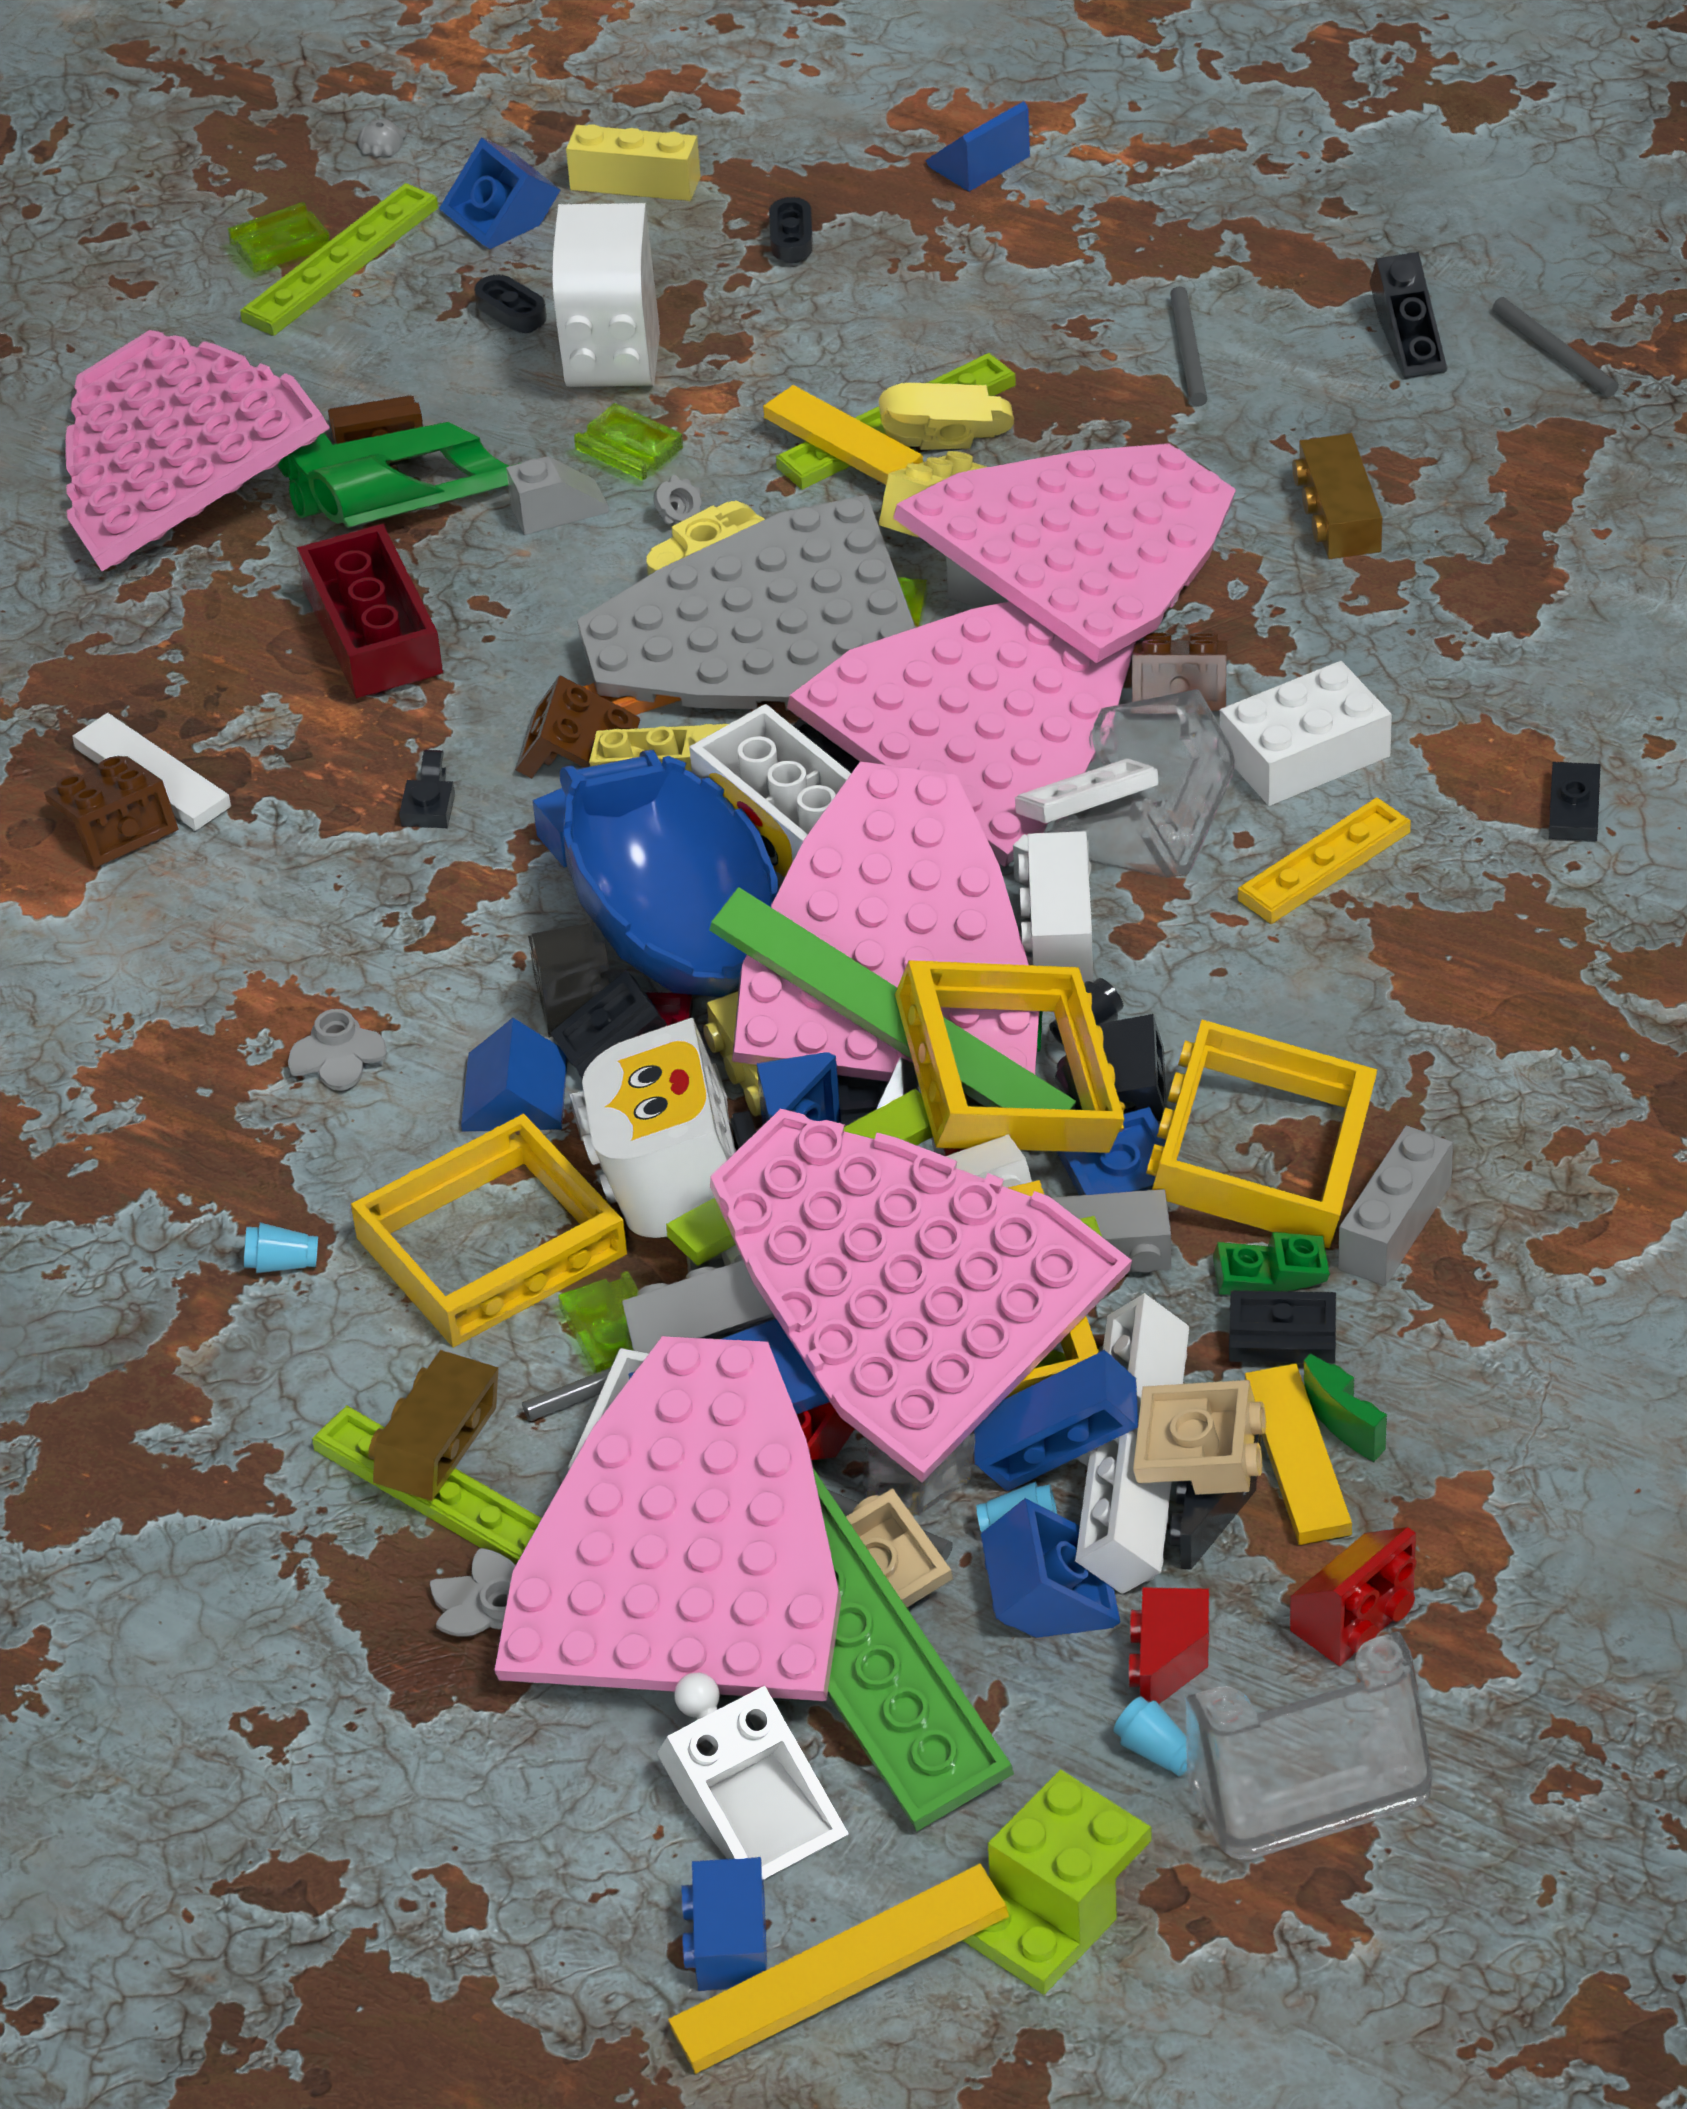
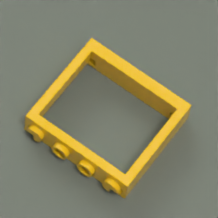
M908 960L895 997L936 1148L968 1149L1009 1134L1019 1150L1110 1152L1118 1133L1124 1130L1123 1122L1125 1118L1123 1111L1125 1105L1123 1102H1119L1114 1085V1068L1111 1063L1107 1062L1103 1049V1031L1100 1026L1096 1025L1092 1012V995L1086 992L1079 967ZM940 1007L1054 1012L1082 1110L968 1106Z
M1201 1019L1195 1043L1185 1040L1178 1066L1187 1068L1186 1074L1175 1072L1167 1101L1176 1103L1175 1110L1165 1108L1157 1137L1166 1140L1165 1146L1154 1144L1146 1174L1156 1176L1152 1190L1165 1189L1167 1202L1267 1231L1323 1236L1325 1247L1330 1248L1341 1215L1378 1069ZM1203 1068L1345 1108L1321 1201L1177 1160Z
M525 1114L501 1126H497L480 1137L453 1149L449 1153L418 1169L410 1171L407 1175L351 1203L357 1240L453 1348L627 1255L623 1219ZM525 1164L580 1225L445 1296L394 1239L391 1233Z

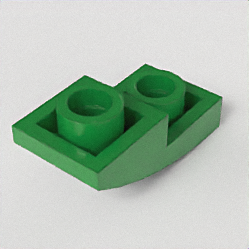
M1273 1232L1268 1246L1217 1242L1213 1254L1218 1293L1230 1295L1231 1290L1293 1291L1327 1282L1330 1275L1323 1236Z
M1309 1354L1304 1360V1387L1313 1412L1330 1432L1344 1444L1370 1461L1375 1462L1386 1450L1387 1414L1380 1411L1372 1403L1364 1400L1361 1401L1354 1397L1353 1376L1346 1373L1341 1367L1329 1364Z

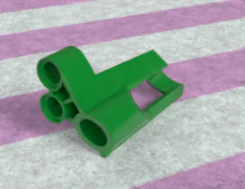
M450 422L334 445L323 432L313 443L301 446L282 458L278 463L283 476L289 478L290 499L296 514L300 518L324 513L332 522L337 524L344 523L348 528L508 486L506 467H509V465L504 464L491 455L484 448L478 436ZM440 451L450 463L469 477L432 485L398 472L390 467V463Z

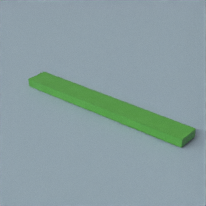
M740 887L736 889L712 920L709 931L912 1059L895 997L896 986ZM943 1017L965 1094L986 1107L1073 1110L1076 1103L1074 1099Z

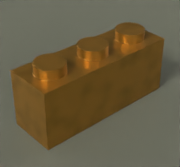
M1348 433L1299 440V459H1294L1292 462L1293 477L1296 486H1303L1302 501L1306 514H1313L1312 531L1316 543H1323L1328 560L1382 552V514L1353 434Z
M440 1350L428 1368L422 1367L418 1371L413 1389L408 1396L398 1399L391 1419L385 1428H378L375 1431L368 1452L369 1458L374 1460L373 1483L433 1501L496 1409L499 1367Z

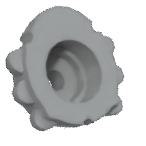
M374 120L365 125L359 132L357 138L358 147L360 150L362 149L363 154L375 157L391 156L402 147L406 132L389 120Z
M672 475L669 481L663 482L656 488L654 505L658 514L663 518L664 523L676 525L701 511V491L699 487L692 486L689 479L679 480L678 476Z

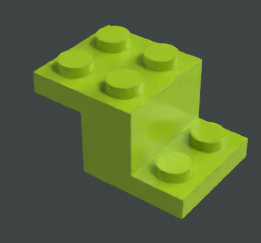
M1060 1769L988 1842L989 1878L1005 1902L1009 1917L962 1941L1045 1995L1117 1920L1116 1877L1152 1841V1827Z

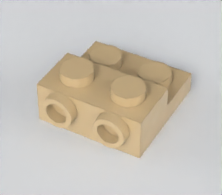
M1250 1381L1143 1386L1133 1467L1137 1483L1191 1480L1195 1495L1249 1492L1251 1476H1261L1262 1473L1261 1448L1259 1443H1254V1435L1265 1434L1266 1431L1265 1407L1262 1401L1255 1402Z
M893 1488L881 1496L873 1495L864 1499L855 1507L853 1513L846 1516L906 1608L953 1580L950 1567Z

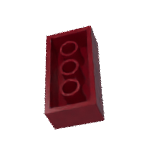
M384 524L297 547L303 590L355 698L376 694L387 689L419 682L426 678L443 674L438 632Z

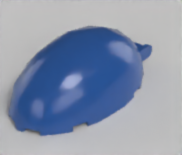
M652 749L642 751L640 757L581 769H575L572 765L562 767L560 770V782L566 795L563 833L566 863L580 904L619 957L673 993L724 997L739 987L740 972L747 954L709 931L711 922L738 887L770 907L779 891L778 878L761 835L741 808L735 809L730 801L723 796L724 789L709 777L700 779L692 772L685 770L686 762L670 756L663 757L661 764Z

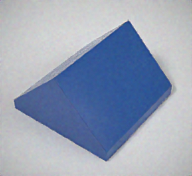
M1025 101L1019 103L925 160L929 168L970 192L1029 158V108Z
M511 1018L469 1052L461 1122L462 1132L491 1131L522 1114H525L539 1130H562L568 1058L561 1048L517 1019Z
M824 1052L757 1063L762 1126L780 1109L804 1114L813 1121L829 1120L841 1123L835 1055Z

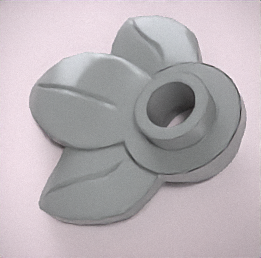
M343 1009L327 1010L316 1018L311 1035L297 1041L293 1045L288 1059L290 1074L292 1076H300L319 1072L321 1081L328 1088L339 1091L347 1090L359 1082L363 1074V1063H373L386 1059L385 1040L375 1031L360 1028L357 1020L348 1011Z
M480 1548L473 1559L472 1576L431 1580L430 1588L436 1605L444 1612L437 1620L436 1627L454 1636L475 1635L489 1627L502 1629L512 1572L516 1565L510 1559L497 1552Z

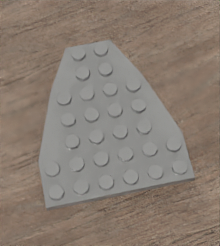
M868 495L780 512L656 570L577 619L579 635L598 695L616 698L633 696L639 701L654 702L656 694L681 697L682 706L721 709H757V704L762 701L785 702L786 710H789L787 709L789 696L847 651L916 628Z

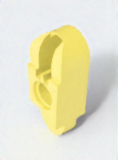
M901 383L889 387L879 397L881 422L886 435L907 447L920 446V450L970 449L974 438L995 437V435L1007 432L1014 425L1012 406L1009 401L1001 399V396H988L987 385Z
M739 501L726 502L718 507L713 505L672 526V538L650 548L651 551L646 559L648 575L765 519L757 515L748 505Z

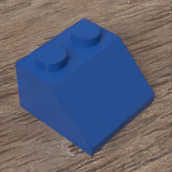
M481 137L439 209L481 244L492 249L540 226L561 190L514 152Z
M1024 1498L981 1533L985 1567L988 1572L993 1600L992 1607L996 1619L1035 1638L1110 1629L1120 1623L1114 1588L1075 1562L1080 1530L1079 1525Z

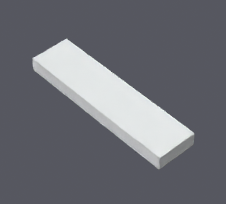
M106 713L72 736L75 749L97 764L109 757L128 756L162 779L174 816L195 831L231 807L229 794L109 713Z

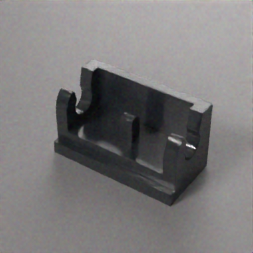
M1154 1014L1100 1023L1103 1031V1049L1107 1062L1111 1063L1114 1068V1085L1119 1102H1132L1135 1104L1132 1108L1124 1109L1123 1114L1150 1107L1156 1120L1161 1121L1166 1108L1164 1046Z

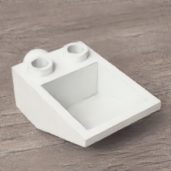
M695 1672L687 1674L678 1682L674 1693L677 1707L682 1713L697 1718L698 1721L667 1736L657 1755L682 1800L726 1859L761 1857L764 1881L848 1835L847 1830L765 1686L718 1710L716 1706L719 1701V1689L716 1682L710 1676ZM747 1718L751 1720L756 1731L748 1728L745 1722ZM705 1740L711 1742L713 1747L708 1753L709 1757L701 1755L696 1745Z

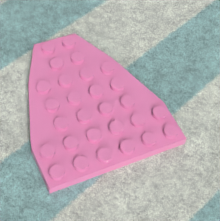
M149 330L76 376L75 390L77 393L72 399L71 411L76 419L75 424L67 426L66 469L72 477V483L67 484V495L72 501V508L67 510V519L101 571H104L112 565L122 563L131 553L148 542L160 539L169 529L183 520L200 514L207 505L218 498L238 490L245 481L261 471L273 468L282 458L296 449L313 443L320 434L330 429L321 412L293 376L284 373L281 377H277L272 373L269 366L260 363L257 367H253L245 356L213 343L203 341L198 347H193L189 345L185 337L176 335L165 336L162 332Z
M1171 444L1081 450L956 473L897 503L893 519L1095 663H1098L1152 633L1159 627L1167 608H1173L1178 601L1181 589L1184 585L1189 586L1209 559L1215 539L1220 533L1225 516L1232 505L1236 489L1220 479L1217 474L1207 470L1188 457L1182 450L1173 447Z
M1008 601L970 609L853 648L789 696L787 709L861 762L957 774L998 863L1005 867L1014 860L1013 845L1024 834L1047 833L1064 819L1063 817L1043 823L1017 814L1015 797L1019 794L1086 772L1112 726L1136 641L1095 663Z
M860 761L804 839L771 908L897 988L908 960L1029 965L999 863L958 775ZM746 956L740 972L732 1062L757 1065V1063L829 1052L836 1056L837 1075L888 1082L900 1057L913 1063L912 1059L752 957ZM940 1007L943 1017L1035 1075L1039 1011Z
M780 1109L710 1176V1188L755 1287L838 1415L923 1483L1130 1271L1132 1260L1049 1196L1034 1191L1032 1197L1004 1187V1179L989 1173L985 1179L956 1168V1160L893 1136L876 1133L875 1139L844 1132L845 1124L829 1120L813 1121L804 1114Z
M666 1336L660 1338L592 1428L512 1572L494 1670L498 1680L675 1692L676 1685L684 1676L699 1672L707 1674L716 1682L719 1694L746 1696L765 1686L771 1698L827 1701L841 1597L808 1444L768 1342Z

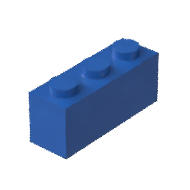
M1103 1350L1004 1399L974 1429L975 1465L1004 1490L1009 1491L1138 1428L1136 1377L1106 1350Z

